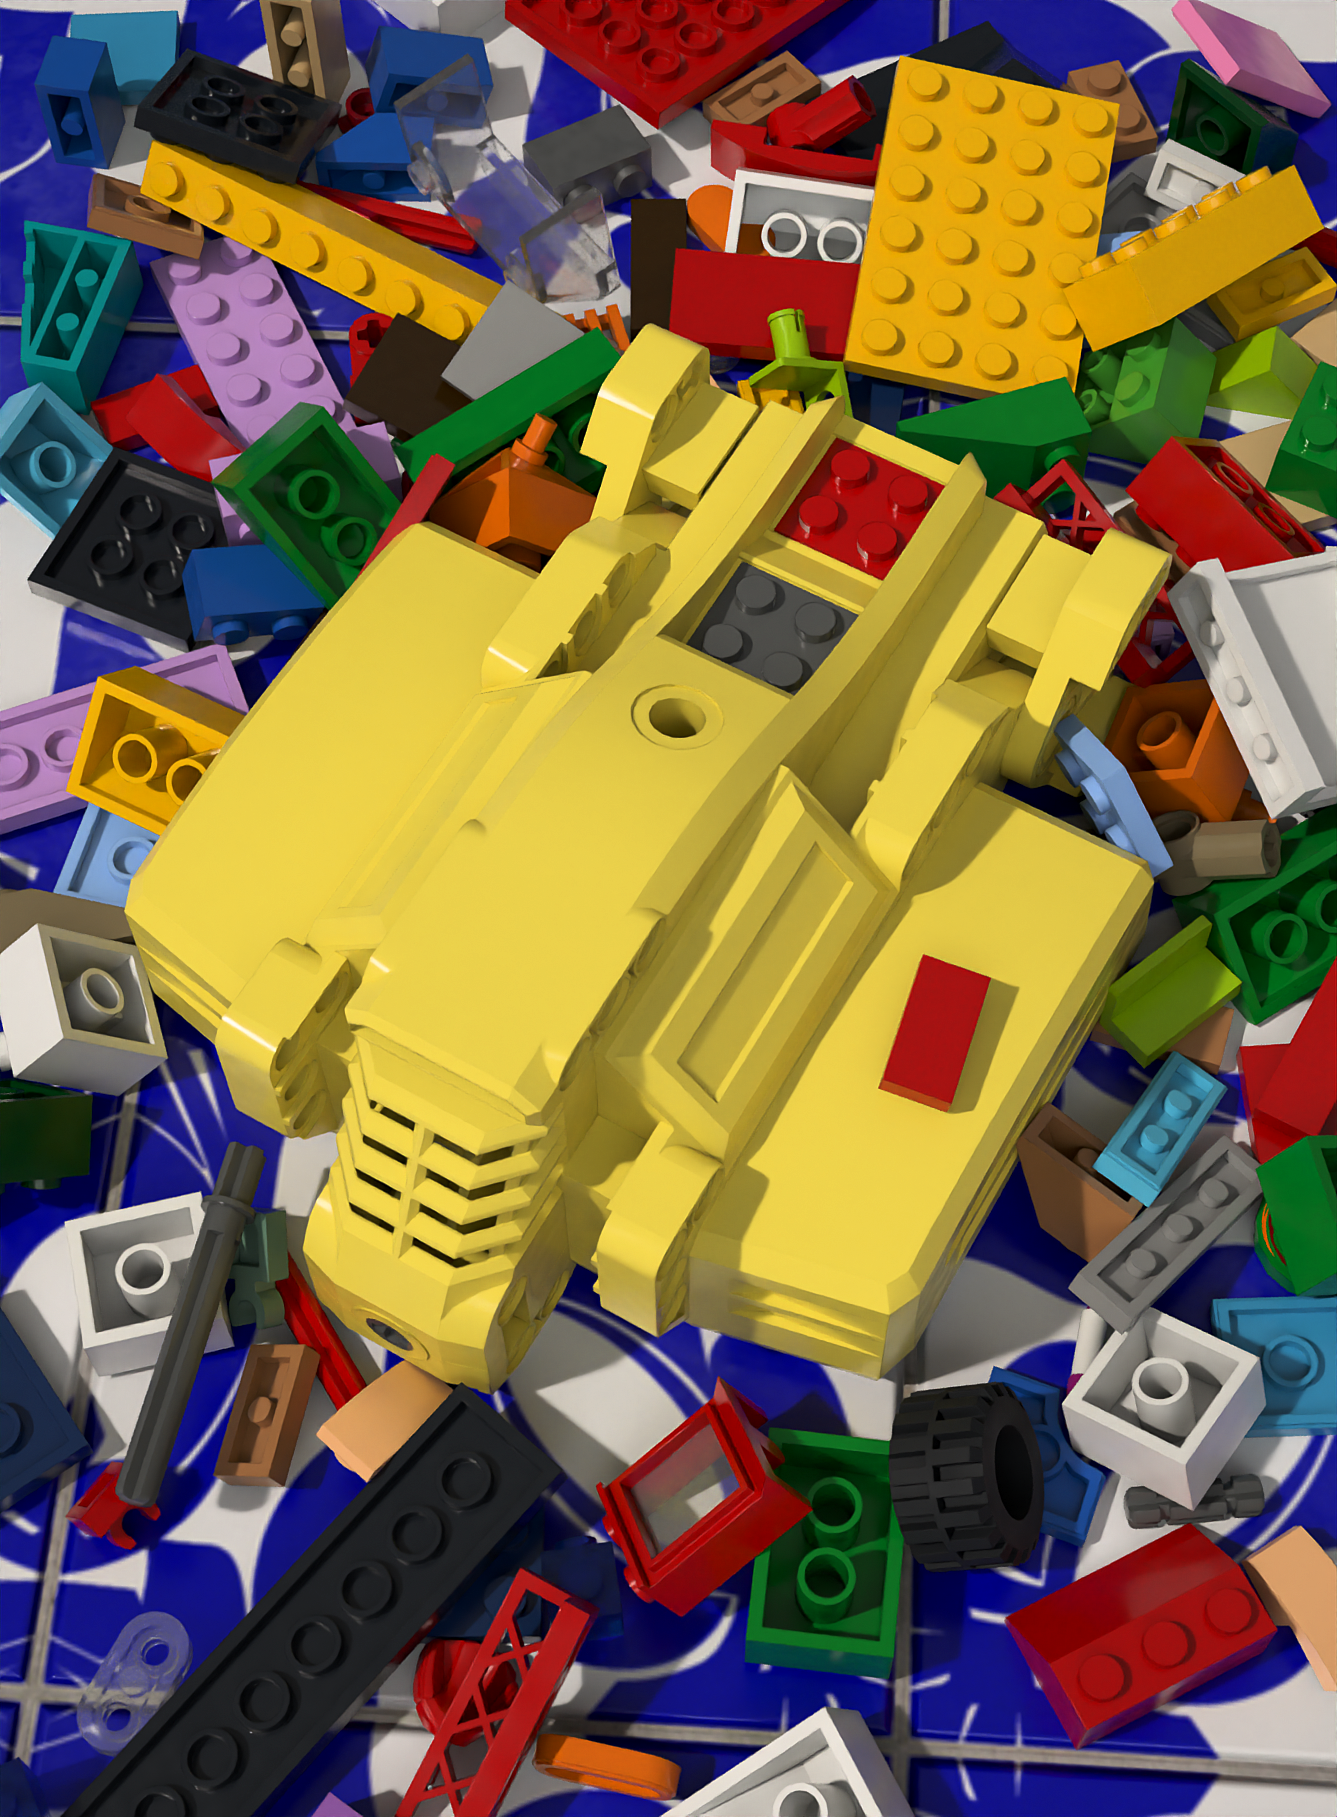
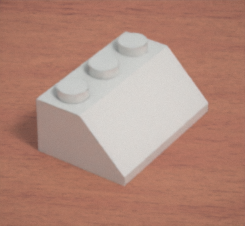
M738 167L735 176L725 252L737 253L741 224L764 225L761 235L762 243L767 252L771 254L770 256L861 264L874 187ZM769 227L773 230L776 237L775 247L769 240Z

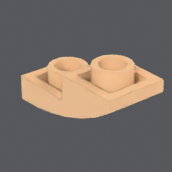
M403 1360L369 1384L321 1426L316 1436L334 1452L337 1460L344 1467L356 1472L362 1479L369 1482L454 1390L443 1380L409 1361Z
M1294 1526L1242 1560L1241 1563L1275 1626L1291 1627L1324 1691H1337V1566L1302 1526Z

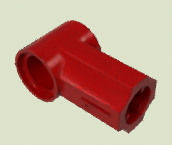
M852 75L807 105L793 102L777 107L769 114L766 120L767 131L771 145L824 153L823 150L869 122L877 114L874 103L867 94L864 85Z

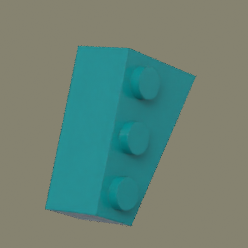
M24 220L26 261H23L25 304H22V368L29 387L43 382L75 413L89 416L92 410L90 402L95 401L144 286L132 240Z

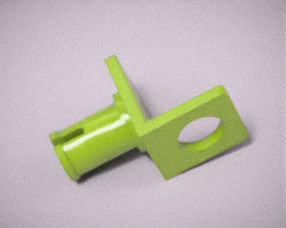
M794 308L770 314L767 317V322L771 330L776 360L749 377L750 387L803 391L806 409L812 403L823 401L829 392L834 397L843 395L845 397V415L853 418L843 362L817 360L815 357H811L804 322V311L801 309L794 311Z

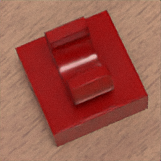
M112 1461L65 1517L86 1535L98 1538L106 1535L107 1539L115 1546L132 1550L137 1543L122 1528L124 1515L129 1510L136 1508L147 1519L156 1521L161 1512L156 1503L151 1507H138L119 1500L115 1487L123 1463Z

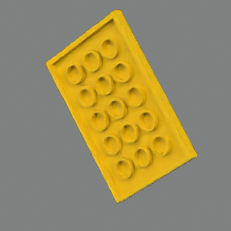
M900 55L895 71L844 352V371L979 400L1066 377L1075 395L1084 333L1062 289L1083 278L1078 268L1095 259L1097 255L1120 104Z

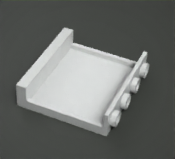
M1337 550L1230 572L1224 571L1219 558L1197 562L1167 593V597L1271 820L1337 804Z

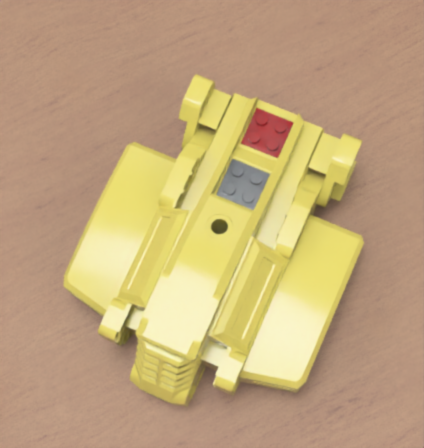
M649 323L639 332L602 384L580 453L607 465L590 521L572 531L564 539L541 573L531 570L430 521L412 524L394 537L322 619L230 735L132 877L124 910L153 992L215 1045L236 1109L290 1139L300 1137L306 1140L328 1132L336 1134L339 1156L331 1166L328 1182L310 1214L302 1248L318 1299L326 1307L328 1306L347 1328L446 1383L459 1385L463 1382L467 1387L478 1389L479 1392L493 1395L523 1360L563 1295L576 1264L598 1275L593 1291L600 1295L602 1308L657 1338L684 1321L698 1328L878 1381L915 1348L1020 1160L1016 1149L1018 1139L1047 1101L1052 1103L1103 1012L1110 985L1123 976L1145 937L1154 887L1153 876L1147 860L1003 793L1008 779H1011L1030 789L1048 784L1076 798L1085 795L1080 785L1074 788L1069 783L1054 757L1055 754L1063 750L1054 734V730L1060 721L1074 714L1104 745L1127 688L1136 686L1114 676V667L1167 580L1173 555L1112 527L1107 530L1092 555L1048 536L1043 521L985 496L987 480L971 452L957 465L845 415V397L843 395L812 403L804 414L770 400L759 414V406L710 385V352L708 348ZM923 954L991 978L957 1089L947 1113L878 1089L909 991Z

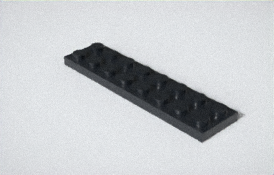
M461 1382L60 1817H264L568 1479L564 1470Z

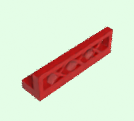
M1064 458L1029 490L1026 491L1009 483L993 498L1000 503L1043 521L1048 536L1079 550H1082L1084 530L1104 531L1106 533L1112 527L1125 533L1074 466ZM1066 481L1076 494L1072 520L1052 519L1041 503ZM1087 510L1096 521H1086ZM1060 529L1071 530L1070 540L1067 539ZM1165 584L1143 618L1140 632L1136 630L1117 662L1130 682L1144 689L1149 685L1166 683L1195 658L1188 640L1163 662L1151 648L1154 621L1176 623L1185 635L1167 597V593L1170 590ZM1157 600L1167 613L1156 612Z
M526 1567L519 1569L394 1817H414L421 1801L448 1793L454 1817L497 1816L601 1608ZM528 1590L559 1606L560 1609L545 1639L524 1645L516 1613ZM508 1631L513 1650L496 1655ZM538 1651L530 1665L527 1654ZM516 1658L523 1682L510 1707L491 1712L482 1680L490 1666ZM474 1698L479 1716L462 1722ZM504 1718L497 1732L494 1721ZM482 1725L489 1749L476 1774L457 1779L448 1748L456 1733ZM440 1766L445 1784L428 1789ZM470 1786L463 1799L460 1789Z

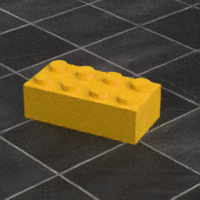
M1266 165L1237 180L1235 183L1239 190H1236L1233 182H1229L1201 197L1202 201L1194 205L1197 212L1191 204L1162 219V224L1153 230L1149 228L1120 244L1121 247L1112 253L1109 251L1080 266L1078 269L1083 278L1062 290L1092 351L1095 352L1160 326L1322 230L1324 226L1295 165L1271 174Z

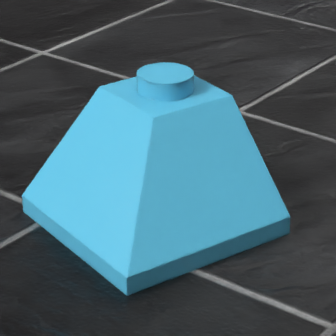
M40 382L11 395L0 409V494L53 540L114 447L43 382Z

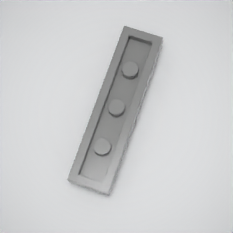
M1224 1134L1156 1198L1149 1207L1076 1275L1068 1289L1123 1335L1264 1195L1255 1170L1261 1164Z

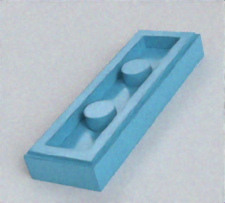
M1173 1050L1099 1155L1092 1168L1146 1207H1149L1167 1183L1228 1088L1183 1055Z

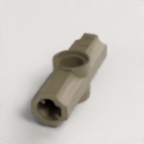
M1177 810L1167 812L1152 820L1174 864L1155 876L1153 880L1154 883H1159L1162 891L1169 895L1183 896L1193 894L1210 885L1213 880L1276 877L1281 866L1280 847L1282 841L1277 824L1269 823L1268 819L1200 823L1197 814L1191 811ZM1094 829L1086 830L1087 833L1109 843L1105 833L1099 836Z

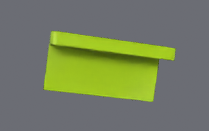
M1204 915L1199 916L1111 984L1108 989L1099 1024L1143 1068L1147 1067L1239 994L1242 981L1206 948L1213 924Z

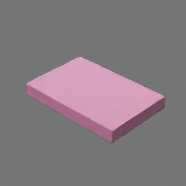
M1179 0L1171 9L1173 11L1172 15L1225 85L1312 118L1316 117L1319 119L1332 105L1276 32L1199 0Z

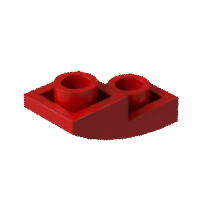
M157 373L125 417L141 437L176 470L210 483L212 476L208 460L240 454L247 450L220 418L205 415L171 376Z

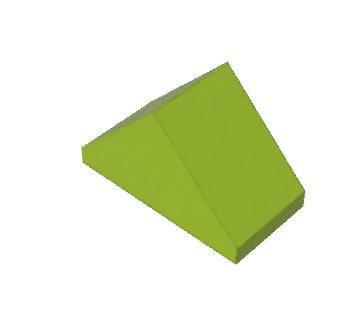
M1276 325L1212 352L1217 361L1206 406L1293 420L1318 365Z

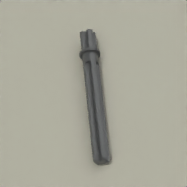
M238 1142L228 1144L212 1195L204 1196L202 1199L201 1208L206 1213L115 1487L119 1500L130 1505L151 1507L156 1502L245 1225L252 1224L255 1220L256 1212L251 1205L266 1157L263 1156L264 1151L254 1145L246 1147Z

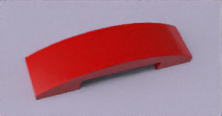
M715 119L712 121L711 167L734 182L737 168L744 167L875 187L882 149L880 144H876L873 160L768 145L767 127Z

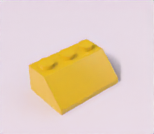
M138 666L98 676L66 792L161 836L245 715Z

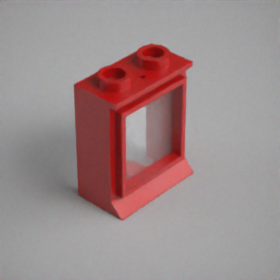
M719 1376L717 1377L714 1396L710 1401L609 1485L606 1486L600 1481L595 1486L607 1513L602 1518L603 1525L612 1540L622 1549L628 1566L623 1570L628 1584L646 1603L651 1604L656 1600L680 1617L688 1613L813 1510L806 1497L777 1477L773 1472L785 1462V1457L772 1440L757 1430L768 1421L764 1410Z

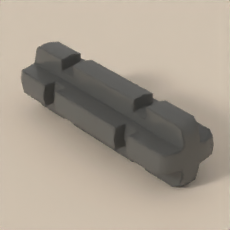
M1254 1474L1230 1476V1481L1227 1483H1222L1220 1477L1216 1478L1194 1511L1145 1486L1130 1487L1124 1495L1125 1516L1129 1526L1133 1529L1158 1527V1522H1161V1520H1166L1168 1526L1224 1520V1515L1230 1512L1234 1518L1258 1516L1265 1508L1263 1486L1260 1478Z

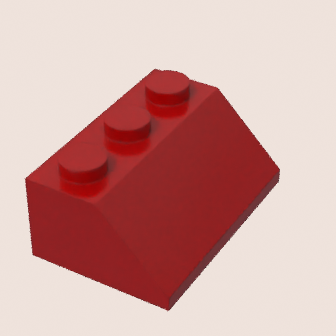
M1171 436L1125 489L1138 503L1135 512L1139 518L1158 532L1164 530L1179 545L1175 552L1190 568L1197 562L1219 558L1224 571L1230 572L1325 552V547L1215 439Z
M1191 1523L1005 1617L1004 1620L1076 1751L1261 1654L1278 1631L1240 1566Z

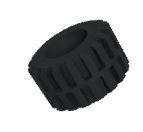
M989 1382L912 1392L910 1397H905L900 1404L899 1414L895 1415L892 1425V1436L889 1446V1481L896 1518L905 1543L909 1545L913 1557L919 1564L923 1563L925 1569L931 1572L1009 1567L1025 1563L1030 1558L1031 1551L1035 1550L1039 1539L1044 1510V1475L1041 1454L1034 1429L1021 1401H1018L1015 1392L1009 1386L1004 1387L1001 1382Z

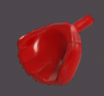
M438 1638L432 1639L425 1644L420 1652L413 1682V1700L416 1703V1710L424 1728L434 1736L482 1642L469 1639L442 1640ZM509 1661L490 1666L482 1680L491 1712L511 1706L519 1686L516 1682V1671ZM474 1698L462 1722L479 1716ZM502 1719L497 1720V1721H494L495 1726H496ZM482 1725L456 1733L451 1744L466 1747L484 1735ZM440 1766L438 1767L430 1785H434L436 1778L440 1772Z

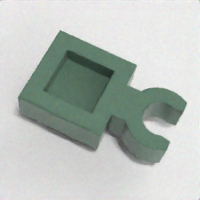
M252 1207L256 1212L255 1220L252 1224L245 1225L228 1278L235 1279V1291L230 1298L228 1312L232 1326H242L256 1322L257 1329L263 1330L282 1325L284 1321V1303L280 1293L275 1288V1281L289 1278L286 1210Z

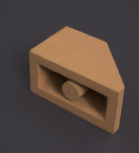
M1047 1101L1018 1139L1016 1149L1040 1227L1060 1241L1068 1250L1076 1253L1089 1263L1132 1222L1143 1204L1092 1168L1107 1144Z

